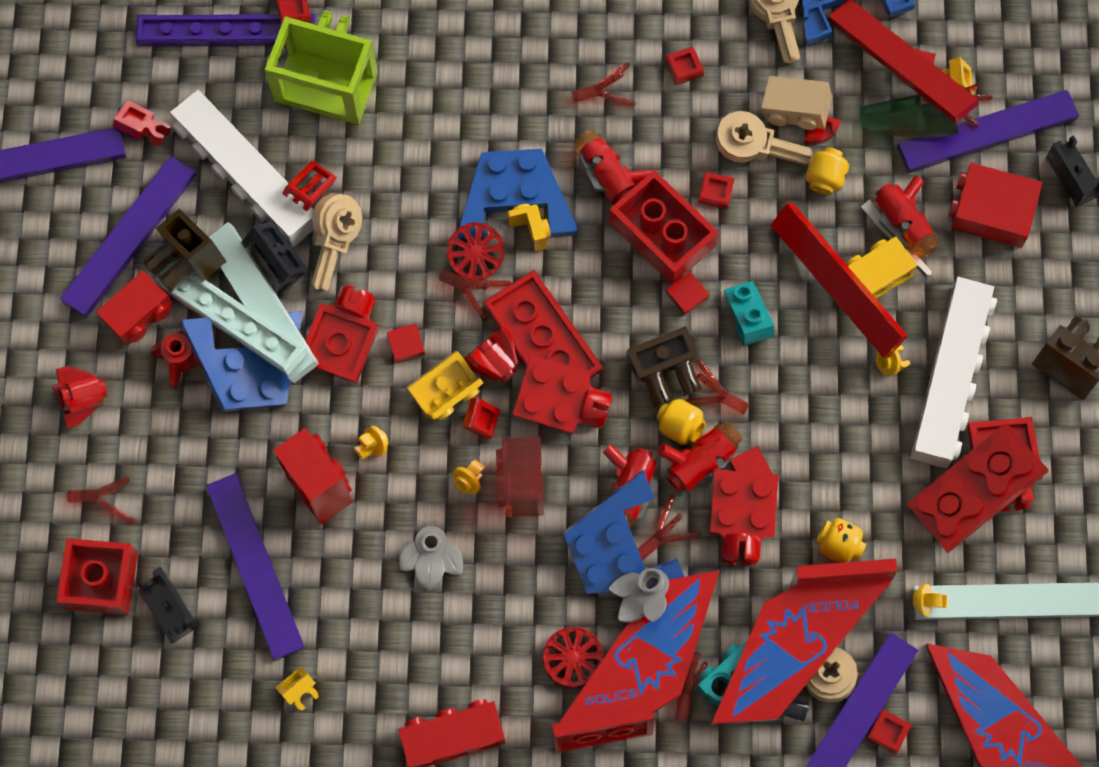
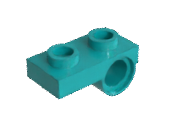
M753 281L724 289V298L735 319L737 333L743 346L774 337V323Z
M747 641L740 647L736 643L733 644L721 656L724 661L716 669L711 665L697 678L700 683L696 691L711 704L719 706L723 696L714 694L711 685L717 681L729 684Z

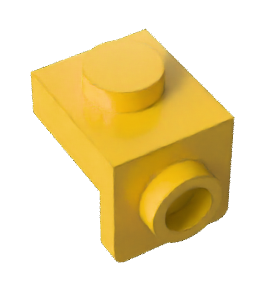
M521 204L507 212L509 228L527 224L534 251L547 249L546 238L551 237L547 219L541 220L537 204L531 206L529 204Z

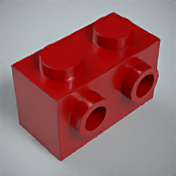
M142 271L99 308L96 313L101 321L127 347L132 342L136 343L141 340L153 323L160 322L166 318L173 304L169 296Z

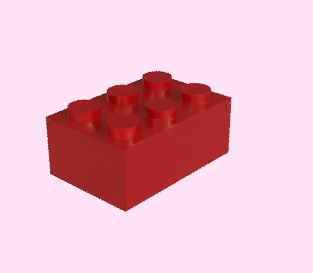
M655 170L609 209V224L671 284L682 278L717 246L719 232Z
M304 428L273 450L285 477L320 525L352 504L349 496L352 489L345 476L346 472L336 458L330 460L331 457L327 452V447L317 433L311 436L307 429Z

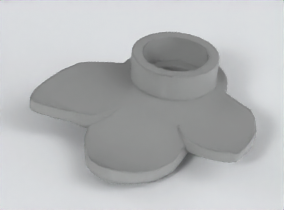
M426 526L417 533L415 542L403 548L399 558L400 570L404 571L415 569L420 584L426 590H432L440 582L444 572L453 575L462 574L463 558L459 548L447 542V536L441 528ZM428 536H434L437 539L436 547H427L425 539Z
M648 568L640 574L630 572L622 575L611 584L609 590L623 598L618 614L620 622H636L644 615L649 621L655 622L662 616L667 605L665 594L669 588V579L663 571ZM658 583L655 587L649 589L651 584Z

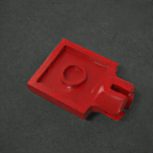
M343 285L335 303L332 305L320 303L305 342L319 362V365L314 369L357 384L380 326L370 320V315L375 305L374 295L362 288L357 292L354 290L356 286Z
M531 354L512 416L572 435L578 424L601 428L607 420L609 413L605 411L608 410V407L611 408L612 395L590 385L591 373Z
M1032 417L971 422L967 426L971 451L1007 423L1040 459ZM1032 486L1001 511L1010 512L1009 505L1014 504L1015 511L1030 507L1034 500Z
M714 470L710 535H717L722 539L721 557L723 562L736 565L739 549H744L742 566L756 565L760 559L762 540H774L778 474Z

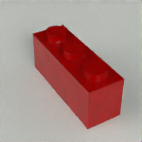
M481 699L469 703V709L456 712L455 708H450L436 713L437 718L424 721L421 717L406 721L404 723L405 727L398 729L408 767H430L505 745V737L495 702L487 703V699Z

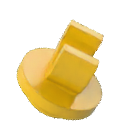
M902 345L898 347L891 357L885 359L877 351L876 365L885 376L896 375L899 371L910 365L909 360L901 361L899 352L904 349Z
M371 426L366 428L364 434L358 438L362 445L354 449L361 459H365L370 455L381 457L387 452L388 438L378 427Z
M475 459L467 469L457 467L452 474L456 488L465 494H476L481 488L479 480L482 477L481 472L485 469V466Z
M921 584L913 594V606L918 610L920 616L927 617L930 615L932 608H948V595L933 593L929 584Z

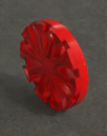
M479 222L465 224L459 227L449 239L447 246L448 261L453 270L466 279H486L497 272L504 260L505 248L503 240L499 233L487 224ZM473 227L476 228L475 239L472 238L469 229ZM486 229L489 231V235L482 241V230ZM459 233H464L468 241L467 243L458 239ZM493 238L497 239V245L487 246ZM456 244L464 248V250L453 251L452 246ZM488 252H500L499 258L496 259L490 256ZM465 256L459 264H455L453 261L455 257ZM484 260L493 263L494 268L489 270ZM471 262L470 272L466 274L463 272V268ZM478 263L483 271L481 275H476L475 273Z
M567 627L558 630L551 635L543 650V664L548 676L556 684L570 689L584 687L604 658L603 648L597 637L585 628ZM569 633H576L574 645L571 643ZM562 637L566 647L556 642V639ZM582 637H588L589 641L580 647ZM593 646L598 650L596 653H585ZM554 648L561 654H550L549 649ZM586 660H597L598 666L594 667L586 662ZM561 661V663H559L554 668H550L549 666L550 662ZM565 668V676L560 679L557 677V674ZM582 668L589 671L591 676L588 678L584 677ZM572 672H576L578 681L575 683L570 680Z

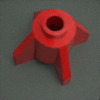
M505 327L494 331L484 342L463 358L473 372L485 376L494 382L500 379L503 383L517 372L515 366L519 362L516 356L513 337Z
M182 330L168 335L162 342L153 345L150 350L152 356L165 359L169 366V385L173 389L178 388L181 378L180 372L192 369L195 364L202 367L198 358L196 359L192 352V346L186 333L184 334Z
M70 366L56 369L58 383L52 384V388L64 410L65 426L70 428L80 425L100 405H103V398L107 397V389L104 380H98L97 376L93 373Z

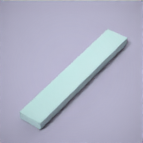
M227 222L209 238L227 261L221 266V269L245 307L304 345L309 351L288 376L295 383L319 365V362L247 247L244 248L242 246V239L236 229Z
M174 259L158 276L162 275L178 261ZM190 275L172 292L164 286L158 276L153 280L164 292L201 317L211 318V324L288 376L309 352L304 345L208 281H202L197 275Z
M1099 583L931 586L933 593L948 595V608H932L930 615L927 617L920 616L918 610L914 608L915 620L1099 617ZM919 586L913 587V594L915 590H918Z

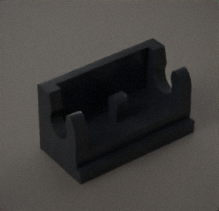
M1071 136L1065 144H1062L1061 141L1054 143L1046 158L1075 206L1079 207L1099 197V183L1076 148L1077 139L1075 136Z
M273 221L253 226L241 241L244 248L249 244L251 247H255L278 279L272 287L275 292H278L280 289L283 291L289 290L308 271Z
M160 566L153 571V578L146 582L144 580L138 582L137 585L140 588L138 591L171 644H174L200 626L168 575Z

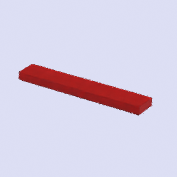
M853 0L846 1L828 16L829 23L955 124L978 106V99Z
M786 203L770 226L884 359L891 357L908 335L794 203Z

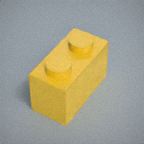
M896 236L889 241L885 239L880 240L871 247L870 253L863 257L857 255L846 263L876 299L913 277L918 266Z

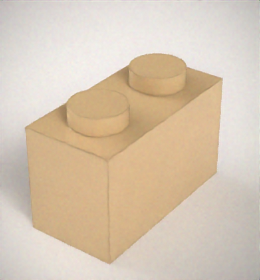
M769 76L761 109L766 122L775 126H785L788 124L797 125L807 130L815 128L825 129L833 96L829 82Z

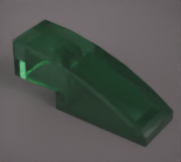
M919 94L860 106L862 128L875 132L914 138L959 134L957 123L955 124L931 103L922 104Z

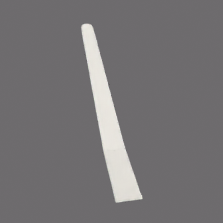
M868 200L861 206L880 230L890 239L894 238L879 223L881 214L871 200ZM907 249L915 263L927 275H931L932 271L914 251L909 252Z

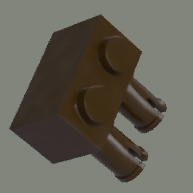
M180 209L156 227V230L164 239L162 241L163 245L146 259L142 260L154 276L175 258L179 260L166 272L158 276L159 280L170 292L174 291L190 275H197L202 281L206 280L227 262L214 242Z
M1076 316L1071 320L1067 328L1060 325L1034 359L1032 365L1084 401L1099 381V337L1093 346L1083 341L1082 338L1090 330V324L1086 320L1079 327L1078 325L1083 320V317Z
M686 326L629 348L625 353L636 381L646 383L655 408L673 401V397H671L663 377L666 370L671 369V371H675L684 396L703 389L692 365L698 354Z

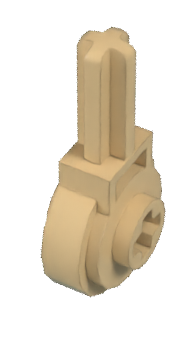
M749 0L753 13L766 22L768 30H775L783 62L791 64L800 60V53L792 28V24H794L796 19L794 11L799 0Z
M736 111L729 113L721 120L716 131L715 142L718 150L725 158L734 162L745 163L754 159L766 161L768 155L807 165L811 158L810 148L773 138L775 130L765 128L764 123L750 112Z
M333 193L326 195L317 202L313 211L312 224L317 235L314 245L322 248L311 286L320 291H327L329 289L338 253L347 254L349 243L357 237L362 226L361 208L356 200L348 195Z
M836 648L805 687L809 694L819 701L827 703L839 702L848 697L855 688L858 676L856 663L850 654L841 648ZM825 669L828 672L835 670L836 677L834 678L831 675L827 678L824 677Z

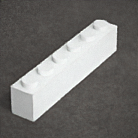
M199 90L195 91L170 112L174 120L172 127L183 140L188 137L193 143L191 147L202 160L206 157L213 164L211 168L221 180L227 178L231 182V189L241 201L247 199L252 204L250 209L261 222L265 219L268 222L273 221L292 247L296 246L314 230L312 224L314 209L311 207L308 211H305L302 208L304 206L303 202L300 201L298 204H295L292 201L293 195L290 194L288 197H285L282 194L289 183Z
M957 277L952 287L910 459L946 469L952 460H958L962 447V442L957 441L959 431H965L969 418V413L964 412L966 402H972L976 389V384L971 383L973 373H979L983 360V355L978 354L980 344H986L990 327L985 326L987 315H993L997 298L992 297L994 286Z

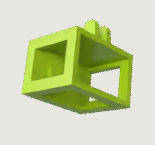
M324 10L318 25L284 17L265 67V73L274 101L359 125L378 74L372 40L347 34L350 24L349 16L342 15L336 30L329 29L332 21L331 11ZM286 44L288 57L282 69L276 67L283 46Z

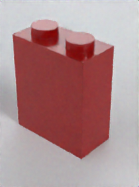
M971 162L966 172H960L956 189L961 190L959 199L953 198L948 216L953 217L951 228L1023 248L1029 237L1043 182Z

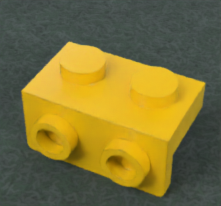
M455 351L407 386L406 389L428 419L435 420L437 418L440 421L454 411L452 406L460 400L466 402L479 393L478 387L483 384V381L475 376L459 351Z

